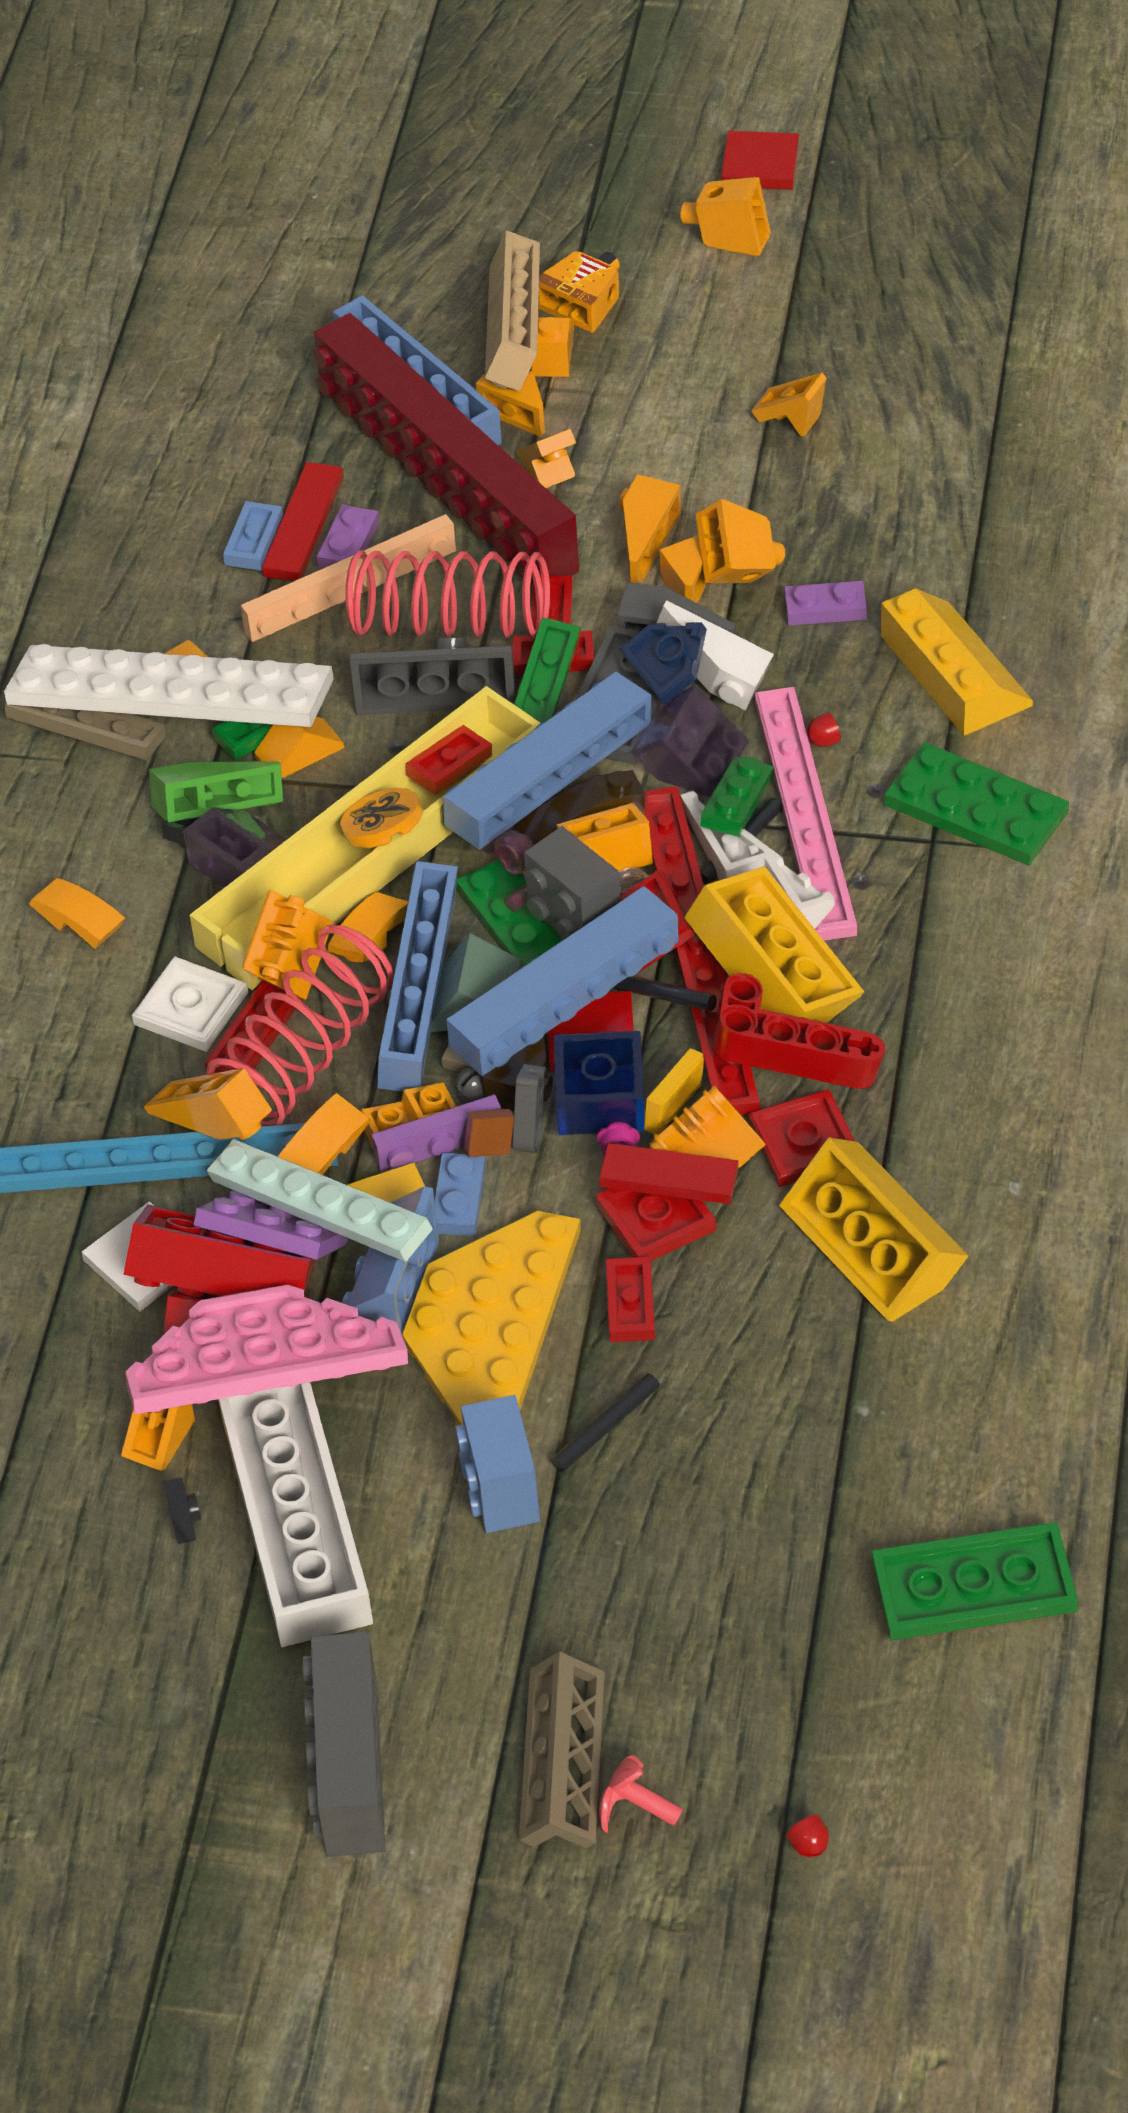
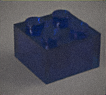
M641 1031L554 1035L558 1134H597L602 1128H606L613 1122H624L637 1131H646L644 1130L645 1108Z

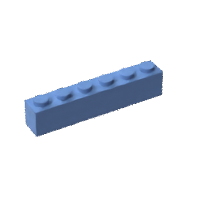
M362 295L333 311L334 321L348 313H352L497 445L502 444L499 409Z
M614 672L602 682H597L587 693L574 702L568 703L562 711L548 721L539 724L533 732L519 742L510 745L504 753L490 763L481 766L475 774L461 784L452 787L443 796L444 825L477 849H482L651 724V694L618 672Z
M416 861L379 1053L377 1086L379 1089L403 1092L405 1089L422 1086L431 1037L432 1019L456 900L458 866Z
M645 886L641 887L447 1018L449 1047L481 1076H484L495 1067L503 1066L514 1054L529 1044L538 1042L545 1033L561 1022L573 1018L577 1011L587 1004L605 996L612 987L625 978L636 975L644 965L659 955L668 953L679 942L678 914Z

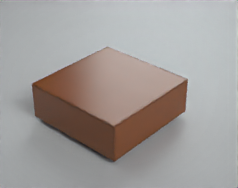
M510 1109L468 1112L464 1151L468 1157L510 1154L514 1115Z

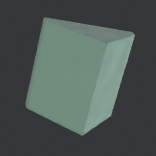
M469 933L443 964L431 1032L448 1031L447 1018L523 968L522 960Z

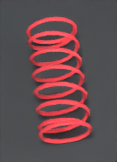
M358 550L350 560L345 585L346 611L350 627L357 636H364L371 627L374 617L376 583L371 562L373 558L380 559L387 572L382 596V623L384 631L389 637L396 633L398 627L399 596L395 571L402 559H409L416 573L411 599V621L413 631L417 637H421L427 628L428 598L424 572L431 559H438L445 573L441 595L440 618L441 628L446 637H451L456 628L457 599L453 574L461 559L469 561L474 573L470 600V624L472 633L476 638H479L485 629L486 599L482 576L490 559L498 561L504 577L499 618L500 629L505 638H509L514 630L515 598L512 575L519 560L527 561L522 586V607L526 629L533 639L536 638L542 617L548 618L549 573L546 561L539 552H534L531 556L526 552H519L507 567L506 562L497 552H489L478 566L477 562L466 551H460L449 565L438 551H431L421 561V564L409 551H401L390 564L389 560L380 551H372L367 555L364 551ZM359 558H362V559H363V562H362V564H361V566H360V568H359L358 574H357V578H356V582H355V586H354V594H353V582H354L355 569H356L357 562H358ZM536 560H537L538 563H539V567H540V571H541V578H540V573H539V571H538V568H537V566H536V564H535V561H536ZM367 571L368 607L364 625L361 627L360 599L362 584ZM531 575L533 576L537 602L535 630L530 609ZM390 594H391V601H392L391 624H390V618H389ZM419 597H420V624H419ZM448 601H449V621H448Z
M328 925L320 929L317 937L319 949L309 948L302 951L300 960L304 972L290 970L283 974L282 983L286 994L272 992L265 995L263 1003L268 1017L254 1014L246 1018L245 1027L250 1039L242 1037L228 1039L226 1049L230 1059L217 1058L208 1063L207 1075L215 1073V1068L220 1065H230L237 1069L245 1068L253 1082L270 1094L277 1105L278 1111L270 1112L264 1118L275 1119L270 1121L261 1120L262 1127L276 1126L283 1123L285 1116L290 1114L295 1106V1095H301L311 1089L314 1082V1073H319L329 1067L333 1058L332 1050H338L346 1046L351 1036L350 1028H356L364 1024L369 1015V1006L382 1002L386 993L392 990L394 973L391 963L385 953L371 939L357 930L337 925ZM328 934L341 935L353 942L366 954L379 975V988L362 984L345 963L327 952L324 941ZM375 954L380 958L381 962L383 963L384 967H385L386 970H387V975H388L387 981H386V976H385L384 970H383V968H382V966H381V964H380L379 959L375 956ZM312 955L323 957L328 967L341 980L357 989L361 1000L345 997L330 989L311 970L307 962L308 957ZM290 978H302L315 985L334 1004L343 1022L328 1019L311 1010L291 989L289 984ZM366 993L377 995L368 1000ZM272 1000H283L302 1012L319 1031L324 1044L310 1041L293 1032L282 1023L272 1010ZM342 1003L362 1007L359 1017L350 1022ZM257 1021L263 1022L278 1030L297 1049L306 1067L291 1063L272 1052L254 1033L253 1023ZM323 1024L334 1028H344L340 1040L331 1044ZM234 1045H246L261 1054L280 1074L287 1089L270 1084L260 1073L242 1063L234 1052ZM304 1046L316 1050H325L326 1054L322 1062L313 1066ZM284 1067L300 1073H307L304 1084L294 1089ZM278 1094L288 1095L289 1099L284 1108L282 1099Z

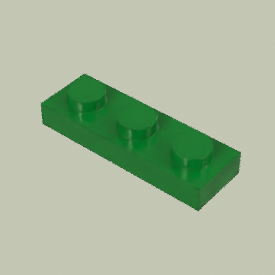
M544 617L541 619L514 703L515 706L540 723L548 721L556 714L581 635L580 626Z
M735 756L702 811L700 827L740 837L772 780L774 766L764 764L756 758Z

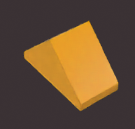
M699 535L660 549L661 579L669 589L697 604L707 584L704 577Z
M316 716L311 727L273 724L254 754L258 761H278L281 763V775L284 778L343 749L344 742L324 718Z
M192 1404L135 1414L133 1409L121 1456L159 1471L165 1470L195 1421Z

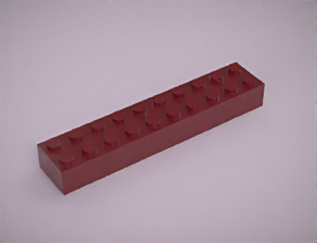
M348 313L313 332L315 342L313 355L318 366L319 377L317 378V385L321 393L335 401L345 416L352 417L360 424L365 434L369 437H374L390 457L398 459L412 477H417L423 482L433 497H439L448 505L453 515L458 519L462 518L479 539L486 540L503 560H507L509 563L519 552H526L529 556L534 552H539L546 561L549 576H572L579 572L576 515L352 313ZM519 560L515 567L522 578L524 577L526 560ZM536 560V561H535V564H536V566H537V568H538V571H539V573H540V576H541V571H540L539 563H538V561Z

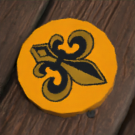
M390 788L367 795L354 803L343 814L340 825L346 840L348 838L351 845L360 848L379 847L392 842L391 836L399 831L402 836L411 832L419 823L423 811L415 792L407 788Z

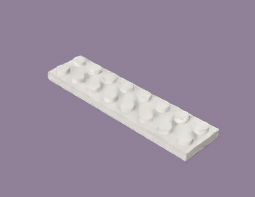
M40 644L29 646L4 694L7 705L311 727L334 678L332 666L315 665L312 663H281L273 660L253 661L239 660L233 657L211 658L198 655L183 656L159 652L140 653L126 652L120 649L98 650L86 647L70 648Z

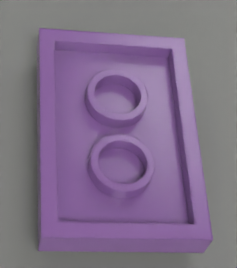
M231 1191L226 1196L214 1198V1201L198 1207L194 1220L195 1226L316 1260L347 1245L349 1240L347 1237L278 1208L257 1202L256 1199L237 1191Z

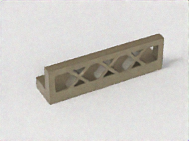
M561 1651L530 1669L519 1841L536 1847L556 1835L579 1846L588 1848L596 1843L605 1671ZM574 1676L588 1682L586 1701L582 1700L573 1685ZM574 1714L585 1731V1741L582 1744L571 1728V1716ZM571 1757H573L583 1774L580 1787H578L568 1770ZM568 1801H571L580 1817V1827L565 1821L566 1803Z

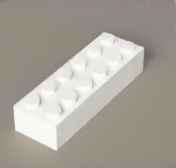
M310 1382L293 1387L286 1386L259 1391L250 1395H237L218 1399L225 1433L281 1647L309 1641L313 1636L332 1635L372 1625L373 1618L369 1593Z

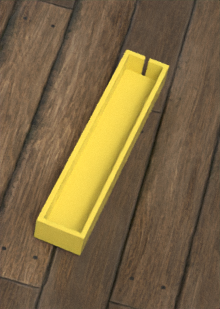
M484 687L191 913L190 920L195 948L219 966L225 964L228 973L236 979L246 982L247 987L254 990L263 979L242 970L241 967L268 890H273L287 898L289 895L305 900L304 907L334 921L333 925H336L367 897L381 890L453 833L452 830L444 825L443 796L452 787L461 784L475 774L481 766L493 761L504 753L510 745L519 742L533 732L541 723L489 687ZM462 725H465L492 743V756L436 795L406 776V763ZM390 788H407L416 793L423 813L419 823L411 832L402 836L399 831L391 836L392 842H389V844L373 848L355 847L349 843L348 838L346 840L340 821L343 814L354 803L367 795Z

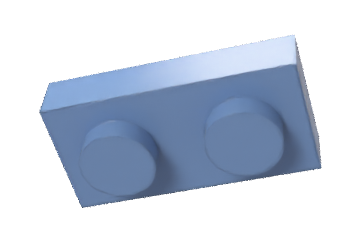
M245 501L223 553L226 566L262 571L264 561L283 519L282 506Z
M442 1153L435 1195L438 1234L476 1236L486 1173V1156L468 1157L467 1154Z

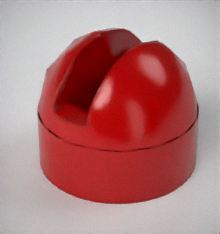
M829 712L817 716L809 723L807 737L812 744L818 747H829L841 741L838 725Z
M814 1814L794 1825L786 1833V1838L793 1849L801 1856L812 1858L820 1856L826 1850L829 1833L821 1817L818 1814Z

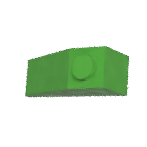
M278 761L186 762L149 769L152 808L167 822L283 802L281 763Z

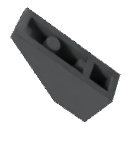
M633 582L626 583L617 614L618 627L640 632L647 625L657 623L663 605L667 600L736 635V624L665 586Z

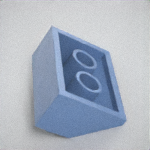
M425 1186L390 1203L426 1217L433 1230L406 1262L369 1247L366 1256H360L355 1268L356 1283L353 1291H347L342 1301L343 1304L358 1308V1316L375 1322L380 1317L396 1321L401 1334H403L427 1265L432 1262L439 1244L433 1188Z

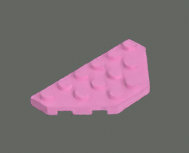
M283 1285L198 1301L189 1310L190 1318L180 1328L172 1326L152 1346L153 1354L143 1363L136 1361L125 1374L134 1413L140 1414L158 1412L163 1409L194 1403L201 1404L210 1400L237 1395H250L255 1392L280 1387H293L302 1383L323 1379L341 1378L346 1375L372 1370H385L390 1367L408 1364V1354L396 1321L380 1317L375 1322L358 1316V1308L329 1298L320 1303L304 1297L303 1289L291 1285Z

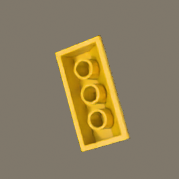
M915 588L881 603V637L963 736L1033 706V700L948 601Z
M765 866L705 885L684 917L729 976L737 973H746L759 980L763 989L760 1009L827 1023L864 993V990Z
M829 1137L779 1205L888 1321H895L943 1291L969 1256L859 1142Z

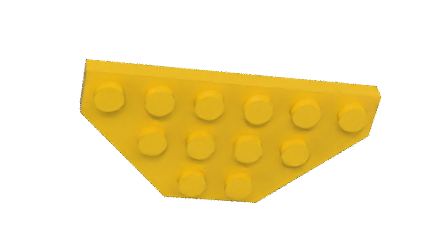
M536 1211L428 1263L402 1337L408 1353L421 1366L426 1380L441 1402L447 1405L455 1417L457 1426L463 1425L461 1406L516 1395L519 1410H521L581 1231L580 1219Z

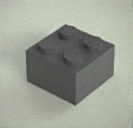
M563 826L524 852L526 871L524 876L527 883L528 896L527 907L537 920H544L554 928L562 940L621 902L619 871Z

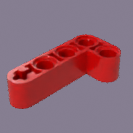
M746 973L733 974L727 978L717 1009L712 1039V1049L721 1059L855 1089H865L875 1083L886 1051L885 1044L877 1035L866 1031L760 1009L763 989L759 980Z

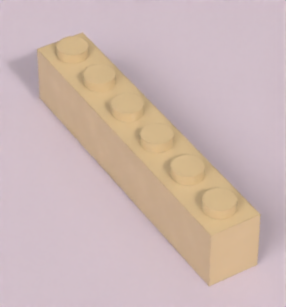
M507 230L499 244L489 270L485 379L490 380L500 388H512L520 391L537 356L540 243Z

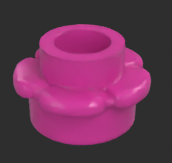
M624 1122L610 1123L597 1134V1142L601 1143V1152L604 1157L608 1143L637 1147V1143L640 1141L639 1132Z

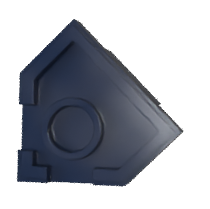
M702 622L686 623L685 626H666L665 623H652L647 625L619 650L657 697L666 705L697 679L707 629Z

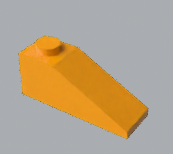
M637 474L630 488L623 490L619 509L623 511L630 582L642 584L660 549L663 547L681 515V490L679 484Z
M245 1068L171 1081L143 1106L148 1114L218 1140L238 1137L240 1140L249 1138L262 1127L260 1121L272 1111Z

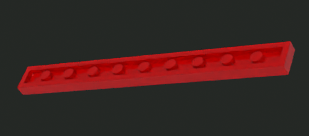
M678 786L644 791V816L649 821L655 872L661 869L667 876L687 914L704 885ZM696 934L675 948V953L684 988L714 994L717 997V1004L713 1011L689 1006L700 1052L703 1053L704 1068L709 1088L711 1089L715 1086L740 1115L760 1110V1100L751 1066L723 1060L712 1049L716 1014L723 988L728 978L727 973Z

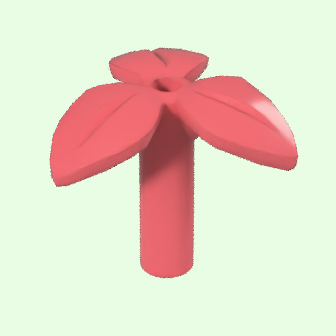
M635 1755L626 1757L614 1771L609 1785L602 1794L599 1816L601 1828L605 1833H608V1821L612 1807L618 1800L626 1799L672 1826L676 1824L683 1811L681 1807L634 1781L643 1774L641 1768L644 1766Z

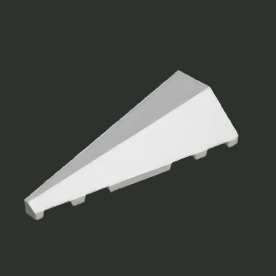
M694 791L680 795L685 815L709 861L713 862L719 880L765 866L814 929L833 909L835 899L830 892L827 891L823 894L811 885L810 878L803 872L800 874L793 872L784 865L783 857L745 829L740 837L700 827L701 815L705 805L699 801L698 795Z

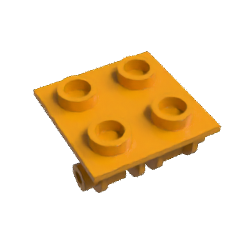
M268 890L241 969L285 990L282 983L283 974L290 970L304 972L300 960L302 951L309 948L319 949L317 937L320 929L333 925L334 921L304 907L305 900L299 897L289 895L287 898L273 890ZM329 934L326 936V939H325V941H324V944H325V945H326V942H327V939H328ZM312 955L308 957L307 962L314 974L318 968L321 956ZM290 978L289 984L293 992L299 998L306 1000L312 984L302 978Z
M715 1086L709 1091L705 1089L703 1091L704 1095L689 1109L685 1107L683 1109L684 1113L680 1117L675 1116L673 1118L674 1122L659 1135L655 1133L653 1135L655 1139L649 1143L652 1149L738 1160L739 1168L766 1145Z

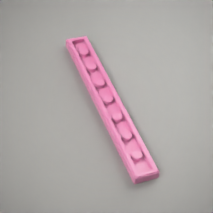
M795 687L755 692V704L771 766H774L773 775L780 802L783 806L782 810L798 873L803 872L810 878L812 886L823 894L827 891L830 892L835 899V906L815 930L824 941L857 936V923Z

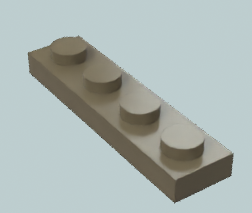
M5 704L7 718L146 761L166 737L164 724L128 713Z

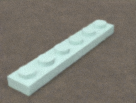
M235 1139L230 1142L207 1169L209 1176L215 1183L404 1262L410 1258L433 1230L426 1217Z

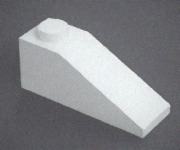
M666 600L657 623H665L666 626H685L686 623L702 622L707 629L697 679L710 693L722 698L727 703L746 710L762 682L774 654Z

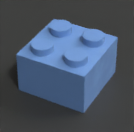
M516 1395L461 1406L463 1425L455 1426V1432L460 1450L458 1457L463 1479H467L469 1487L467 1492L472 1516L482 1517L485 1533L540 1522L536 1473Z

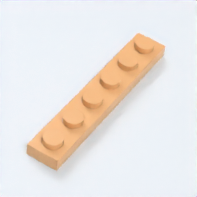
M445 514L364 550V552L369 555L372 551H380L389 560L390 564L401 551H409L418 560L419 564L431 551H438L445 557L456 551L454 523ZM354 555L240 605L244 632L251 642L344 602L347 570L350 560ZM359 558V560H358V562H357L356 569H355L354 582H353V594H354V586H355L357 574H358L359 568H360V566H361V564H362V562H363V559H362V558ZM373 558L371 562L377 587L385 583L387 572L382 561ZM402 559L399 562L395 571V578L414 570L409 559ZM431 559V560L429 561V563H431V562H433V561H435V560H437V559ZM367 571L364 576L361 593L368 591Z

